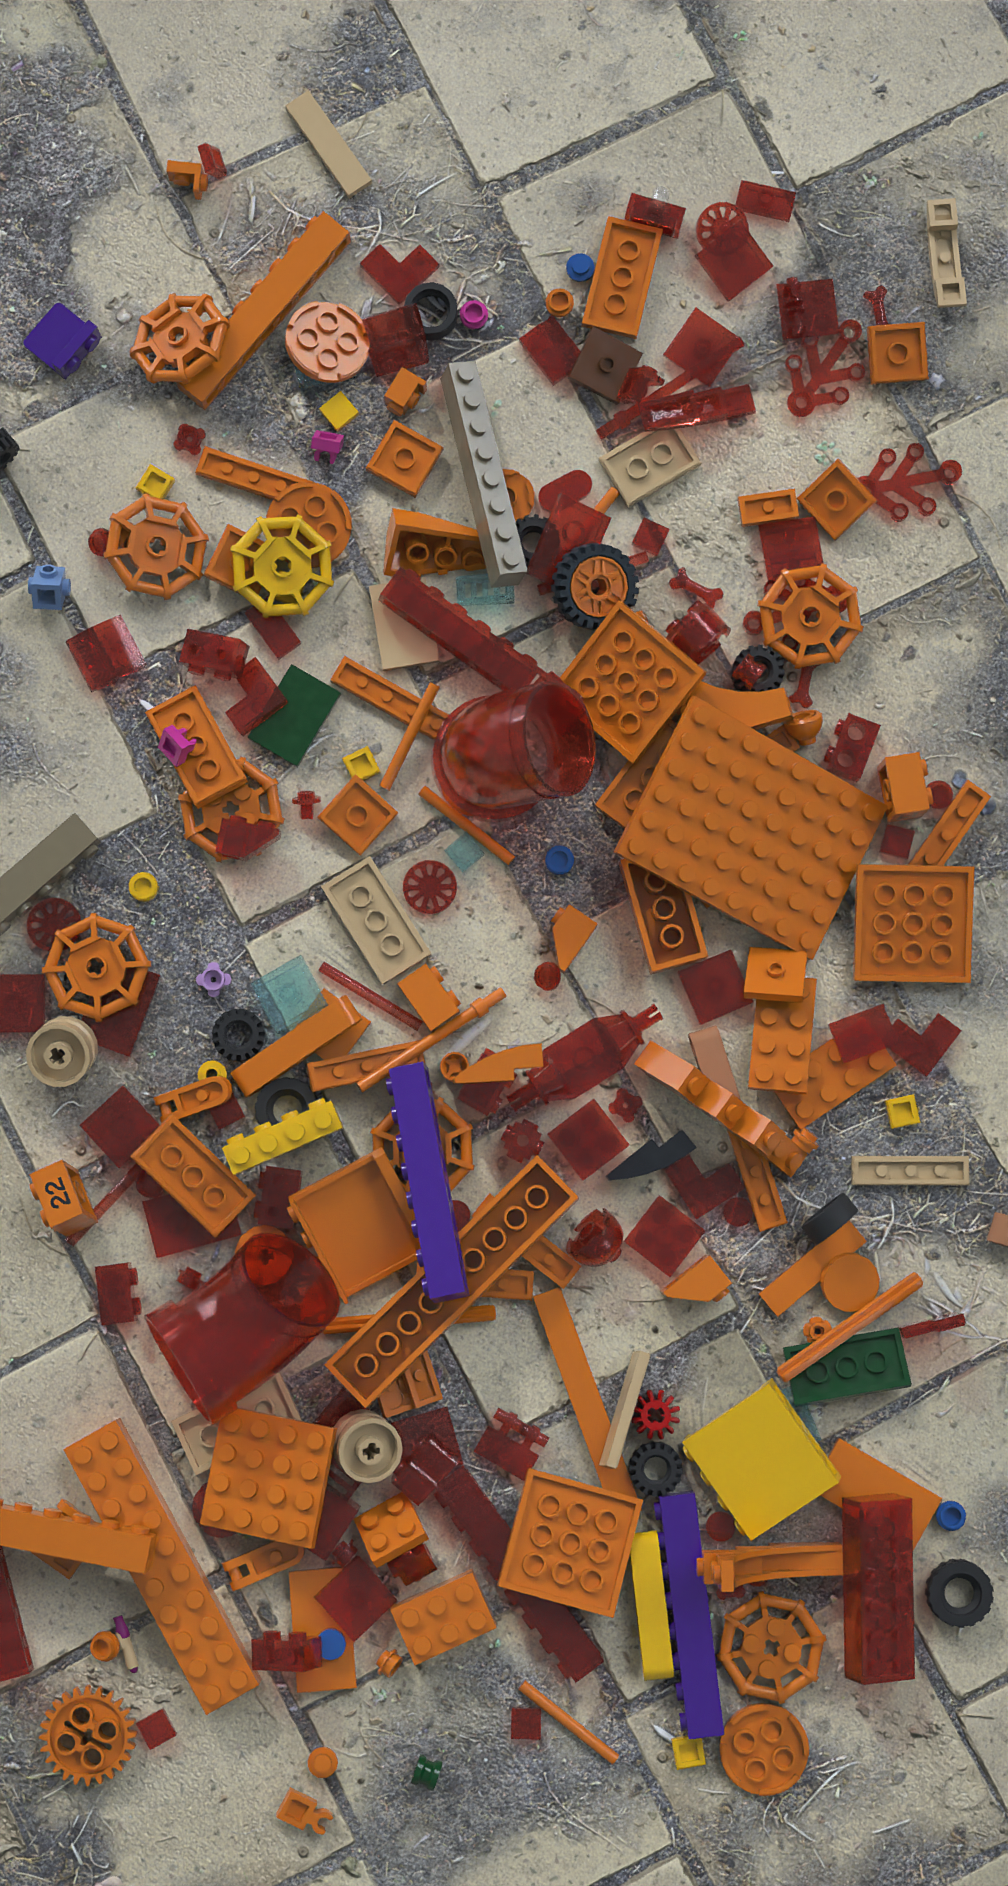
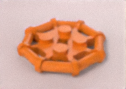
M175 293L170 294L166 301L146 316L141 315L139 318L140 325L134 346L130 348V357L136 360L146 374V380L153 384L158 381L188 384L194 376L213 362L220 360V351L225 333L230 328L229 319L221 314L213 303L212 296L208 294H202L201 296H177ZM181 307H192L191 309H187L188 312H182L180 310ZM203 312H207L211 320L203 322L200 316ZM152 330L154 332L153 339L150 337L149 341H147L149 331ZM214 331L210 347H208V333ZM177 334L183 335L180 340L176 341L175 336ZM154 352L157 357L153 363L148 359V353ZM200 353L204 354L187 367V363ZM165 365H171L174 368H178V370L162 369L165 367Z
M147 493L142 494L140 499L118 513H112L109 518L111 524L106 552L103 555L104 559L109 561L126 586L125 590L163 597L164 600H169L172 595L195 580L202 578L203 573L201 571L206 543L209 541L208 534L202 531L188 510V504L152 497ZM153 509L175 514L171 519L154 515ZM145 510L146 518L140 523L133 525L127 521ZM179 518H181L191 533V537H186L178 529L179 526L176 522ZM124 528L129 532L127 548L118 549L121 529ZM155 539H159L160 545L164 546V551L160 550L158 554L154 553L153 549L149 547V543H153ZM189 544H195L190 564L185 561L186 548ZM128 555L131 563L137 568L134 576L131 575L120 556ZM178 567L186 571L185 574L169 583L167 574ZM143 573L160 577L161 585L139 581V578Z
M823 563L820 566L792 570L785 568L781 570V575L763 599L758 600L757 604L760 607L764 634L763 644L765 647L773 648L774 651L792 663L795 669L799 670L801 667L833 662L837 664L841 662L840 658L859 632H863L864 628L860 620L857 587H852L828 569L827 564ZM817 578L815 586L798 588L794 582ZM823 579L842 594L834 597L822 588ZM788 585L792 594L783 605L774 603ZM845 599L849 622L841 620L839 613V603ZM812 609H815L817 611L815 616L818 621L816 623L813 621L809 622V624L804 621V610L810 612ZM772 610L781 613L783 629L777 633L774 630ZM838 627L847 629L835 647H833L829 639ZM787 635L800 645L798 653L781 642L779 638ZM823 644L827 652L804 655L806 646Z
M240 756V759L236 760L243 773L261 784L262 787L253 790L247 784H244L201 807L204 823L196 827L192 806L194 803L187 790L185 789L183 794L178 796L185 829L184 838L186 841H192L216 858V862L222 863L226 859L261 855L262 849L280 824H284L285 818L282 817L277 789L279 783L277 779H272L247 761L246 757ZM267 793L270 814L261 813L259 797ZM233 802L234 806H239V811L235 812V817H230L228 813H223V809L228 805L227 803ZM260 820L268 822L254 841L250 834L255 825ZM209 829L221 838L219 846L200 833ZM245 837L249 843L247 845L226 848L227 841Z
M91 913L89 917L62 930L57 929L54 933L56 936L45 966L42 967V974H45L58 1001V1008L61 1010L67 1009L93 1018L96 1022H102L103 1018L132 1004L136 1005L139 1002L137 999L148 968L152 966L136 936V928L134 926H127L98 916L97 913ZM98 928L118 934L119 936L114 942L98 937ZM91 929V937L76 944L70 940V938ZM124 941L127 942L135 961L126 962L120 949ZM66 944L71 948L68 961H66L65 965L57 966ZM94 959L98 963H104V967L101 968V973L98 975L95 972L90 973L88 969L92 967L91 961ZM130 968H136L127 991L121 986L125 979L126 971ZM66 972L72 985L68 993H66L57 973ZM116 990L123 995L104 1006L101 1004V997ZM78 992L94 997V1006L73 1000Z
M438 1097V1099H434L437 1117L440 1113L457 1129L448 1133L439 1125L446 1166L449 1163L458 1165L456 1170L448 1177L450 1190L452 1191L470 1170H474L471 1132L474 1128L472 1124H468L444 1102V1098ZM390 1111L370 1131L372 1134L373 1151L380 1147L384 1149V1139L393 1141V1160L390 1162L392 1166L397 1165L401 1169V1163H405L404 1152H399L396 1135L386 1133L394 1125ZM460 1136L461 1160L452 1157L451 1139ZM409 1180L407 1181V1184H406V1185H404V1184L402 1183V1185H403V1187L405 1188L406 1192H409V1191H410Z
M760 1591L757 1596L730 1614H725L723 1617L725 1624L716 1659L721 1662L736 1685L738 1694L741 1696H755L783 1704L786 1699L813 1681L817 1682L823 1645L827 1638L826 1634H822L804 1606L805 1602L803 1600H792L765 1594L764 1591ZM767 1606L790 1612L786 1618L773 1617L768 1615ZM760 1608L761 1617L747 1626L740 1622ZM796 1616L810 1636L800 1637L791 1624ZM737 1627L743 1631L742 1643L740 1644V1649L731 1650ZM768 1639L772 1643L776 1641L779 1643V1646L776 1648L777 1653L774 1655L770 1652L765 1654L763 1651L766 1648L765 1641ZM811 1644L806 1668L799 1663L802 1645ZM742 1657L751 1670L746 1678L739 1670L733 1658ZM795 1668L803 1673L782 1687L780 1678ZM756 1676L774 1679L775 1688L752 1684Z

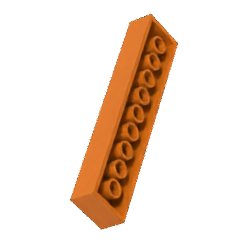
M536 1155L458 1232L470 1296L434 1303L430 1300L429 1296L425 1297L423 1292L422 1279L426 1278L423 1267L324 1366L365 1408H369L579 1200V1197Z
M121 1418L114 1420L63 1449L101 1521L103 1519L115 1520L120 1522V1527L131 1529L132 1525L145 1526L150 1528V1533L157 1534L150 1570L145 1574L131 1571L129 1573L205 1714L208 1715L257 1687L262 1679Z

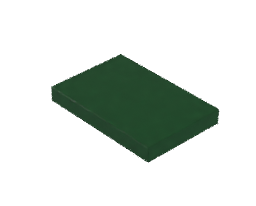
M291 664L247 738L298 768L340 698L341 692Z

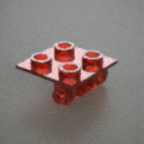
M790 277L786 279V283L776 284L783 340L839 334L833 279L798 282L797 277Z

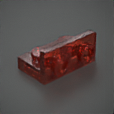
M131 1262L95 1267L101 1326L138 1321L137 1315L142 1314L140 1297H135L134 1285H138L137 1268H132Z

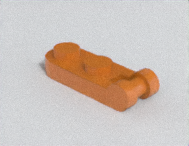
M212 1076L154 1097L155 1105L159 1106L162 1114L159 1117L161 1124L170 1114L181 1120L226 1103L231 1098L232 1085L223 1076ZM173 1100L175 1101L177 1111L174 1112L170 1104V1102H172Z
M272 1541L221 1564L224 1571L229 1573L232 1581L229 1584L232 1591H236L296 1565L303 1558L305 1547ZM243 1564L247 1565L250 1572L246 1576H242L239 1566Z

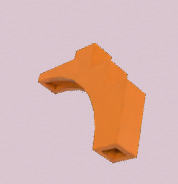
M642 610L636 612L640 617H642L646 622H648L647 616L644 614ZM703 681L698 684L677 711V715L683 714L691 696H696L754 730L794 719L788 694L784 687L762 692H738L718 688Z
M650 1040L635 1061L634 1065L647 1076L719 1123L790 1178H792L808 1155L787 1137L786 1133L773 1121L748 1107L732 1092L711 1081L695 1066Z
M839 1542L768 1543V1546H735V1550H702V1558H696L697 1576H702L704 1584H717L721 1592H734V1589L740 1585L763 1580L808 1576L843 1575L842 1544Z

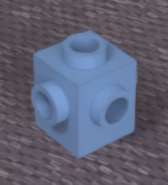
M54 565L36 566L33 577L28 579V593L32 594L33 609L62 610L65 596H70L71 580L66 579L65 567H56Z

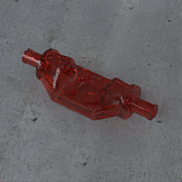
M654 1003L651 1004L650 1007L634 1017L628 1016L624 1010H621L618 1015L593 1018L546 1047L542 1051L543 1067L524 1071L528 1078L526 1080L527 1084L505 1096L509 1103L519 1097L521 1098L511 1105L513 1110L517 1112L518 1109L536 1098L538 1100L541 1099L545 1106L550 1104V1101L575 1099L622 1070L638 1045L642 1046L645 1044L642 1032L663 1020L660 1012L651 1018L648 1017L658 1010ZM634 1037V1039L628 1045H626L622 1050H620V1048H622L627 1042H629ZM562 1085V1088H559V1089H557V1090H555V1091H552V1092H550V1093H548V1094H544V1093H546V1092H548V1091H550V1090H552V1089H555V1088H557V1087H559V1086Z

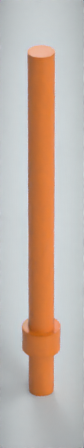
M500 987L483 999L479 997L470 1003V1008L356 1083L357 1087L363 1093L390 1075V1068L405 1065L474 1018H481L489 1012V1008L507 997L505 992Z

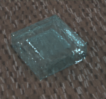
M467 832L462 834L444 850L462 873L485 855Z

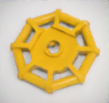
M301 515L262 518V516H259L243 537L235 545L231 546L230 551L233 556L234 571L233 590L234 592H239L263 614L262 617L301 614L304 617L309 614L308 611L329 587L334 585L330 554L332 544L330 540L326 541L308 525ZM292 528L290 536L272 537L269 529ZM297 531L303 534L316 547L308 550L295 538ZM263 533L266 541L256 552L247 550L256 538ZM319 553L320 575L312 573L311 556ZM244 556L253 559L254 576L249 579L245 577ZM277 559L280 561L287 559L290 562L287 566L290 569L288 573L284 571L278 573L276 571L277 565L275 561ZM309 580L318 582L310 593L302 599L299 593L302 587ZM257 582L270 594L268 601L266 602L249 585ZM293 595L296 603L273 604L275 596Z

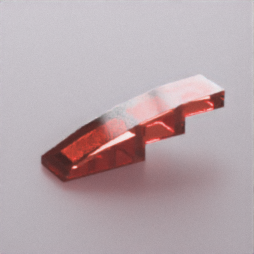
M749 384L725 390L717 387L694 393V390H689L638 403L645 432L699 426L756 414Z

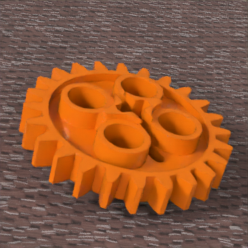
M90 1684L85 1687L84 1693H81L79 1687L76 1686L73 1689V1697L65 1691L62 1694L64 1703L55 1699L52 1704L56 1711L47 1709L45 1712L50 1721H42L40 1724L42 1728L47 1730V1732L39 1735V1739L47 1741V1744L40 1751L50 1752L45 1762L55 1761L56 1765L52 1771L53 1773L58 1772L60 1769L64 1770L62 1780L65 1781L71 1774L74 1776V1785H77L80 1779L84 1778L86 1786H89L93 1777L96 1778L98 1784H102L104 1774L112 1779L115 1776L113 1768L119 1771L124 1769L121 1759L130 1761L132 1756L126 1749H135L136 1744L130 1741L129 1738L136 1737L138 1731L130 1730L129 1727L136 1722V1719H127L126 1715L130 1712L131 1707L121 1709L120 1705L124 1698L122 1697L117 1701L112 1700L113 1690L105 1696L103 1695V1686H99L95 1693H92ZM77 1708H86L90 1713V1719L88 1721H80L76 1717L75 1711ZM65 1721L71 1722L76 1728L66 1726ZM102 1723H112L116 1728V1734L113 1736L105 1735L101 1728ZM91 1729L93 1731L91 1735L93 1738L86 1741L84 1739V1732ZM62 1735H71L75 1740V1746L73 1748L64 1747L61 1743ZM101 1742L110 1744L112 1748L107 1749ZM95 1749L99 1751L101 1761L98 1763L91 1762L87 1757V1750Z

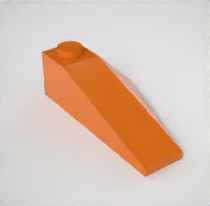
M392 508L386 533L384 575L415 579L421 578V575L438 573V575L448 574V571L465 569L466 571L486 569L476 529L420 512Z

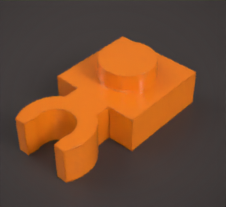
M291 1787L276 1813L278 1819L301 1830H304L306 1824L309 1823L312 1825L313 1830L321 1835H324L326 1830L325 1827L318 1824L319 1819L327 1818L331 1821L333 1819V1815L328 1809H315L317 1806L316 1799Z

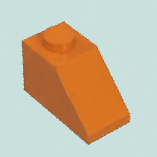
M570 904L565 910L560 907L551 920L555 924L552 928L558 968L563 974L598 925Z

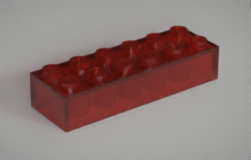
M895 1493L842 1497L845 1678L861 1685L915 1679L912 1498Z

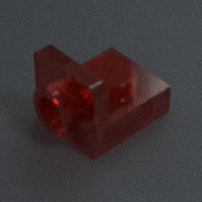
M642 365V367L629 368L616 399L624 404L640 403L647 394V386H663L665 380L657 375L658 371L650 366Z

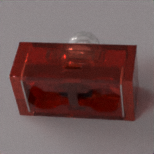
M659 186L655 188L651 198L631 193L624 220L663 229L662 235L678 239L686 208L668 203L670 196L668 189Z

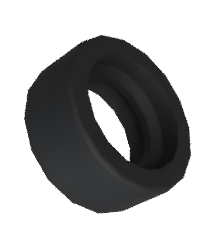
M434 282L422 283L413 288L407 295L404 304L405 323L410 332L418 338L427 341L440 340L449 335L454 329L458 318L457 301L453 293L444 285ZM434 296L445 302L448 314L442 324L436 327H426L417 321L414 309L417 302L424 297Z
M841 1193L811 1216L801 1228L813 1243L818 1245L847 1223L858 1212V1208L845 1193Z

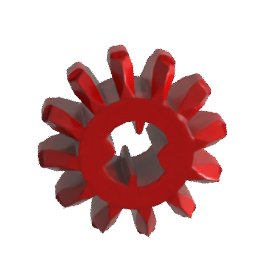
M649 1389L646 1391L649 1400L645 1401L642 1396H638L637 1401L642 1406L641 1408L635 1406L634 1412L640 1413V1415L632 1417L631 1422L638 1423L642 1421L643 1423L637 1427L636 1431L640 1434L648 1428L646 1437L651 1440L654 1430H657V1436L661 1440L664 1439L663 1428H666L670 1434L674 1433V1429L668 1424L670 1421L673 1423L680 1422L679 1418L671 1416V1413L680 1411V1407H668L674 1400L672 1395L662 1401L664 1391L660 1389L657 1392L656 1399H654L653 1392ZM661 1408L663 1410L660 1413L663 1416L661 1420L653 1419L649 1421L648 1416H651L648 1413L649 1409L657 1410Z

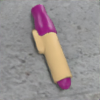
M119 1615L113 1618L116 1632L114 1635L119 1641V1650H122L127 1669L131 1673H136L139 1664L130 1638V1632L123 1616Z

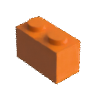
M425 963L397 983V985L432 1033L460 1013L457 1006L461 1003L452 990L448 992L444 990L440 984L444 979L436 967L433 966L430 969Z

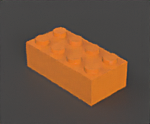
M620 859L619 867L650 975L706 960L708 953L691 895L632 862Z

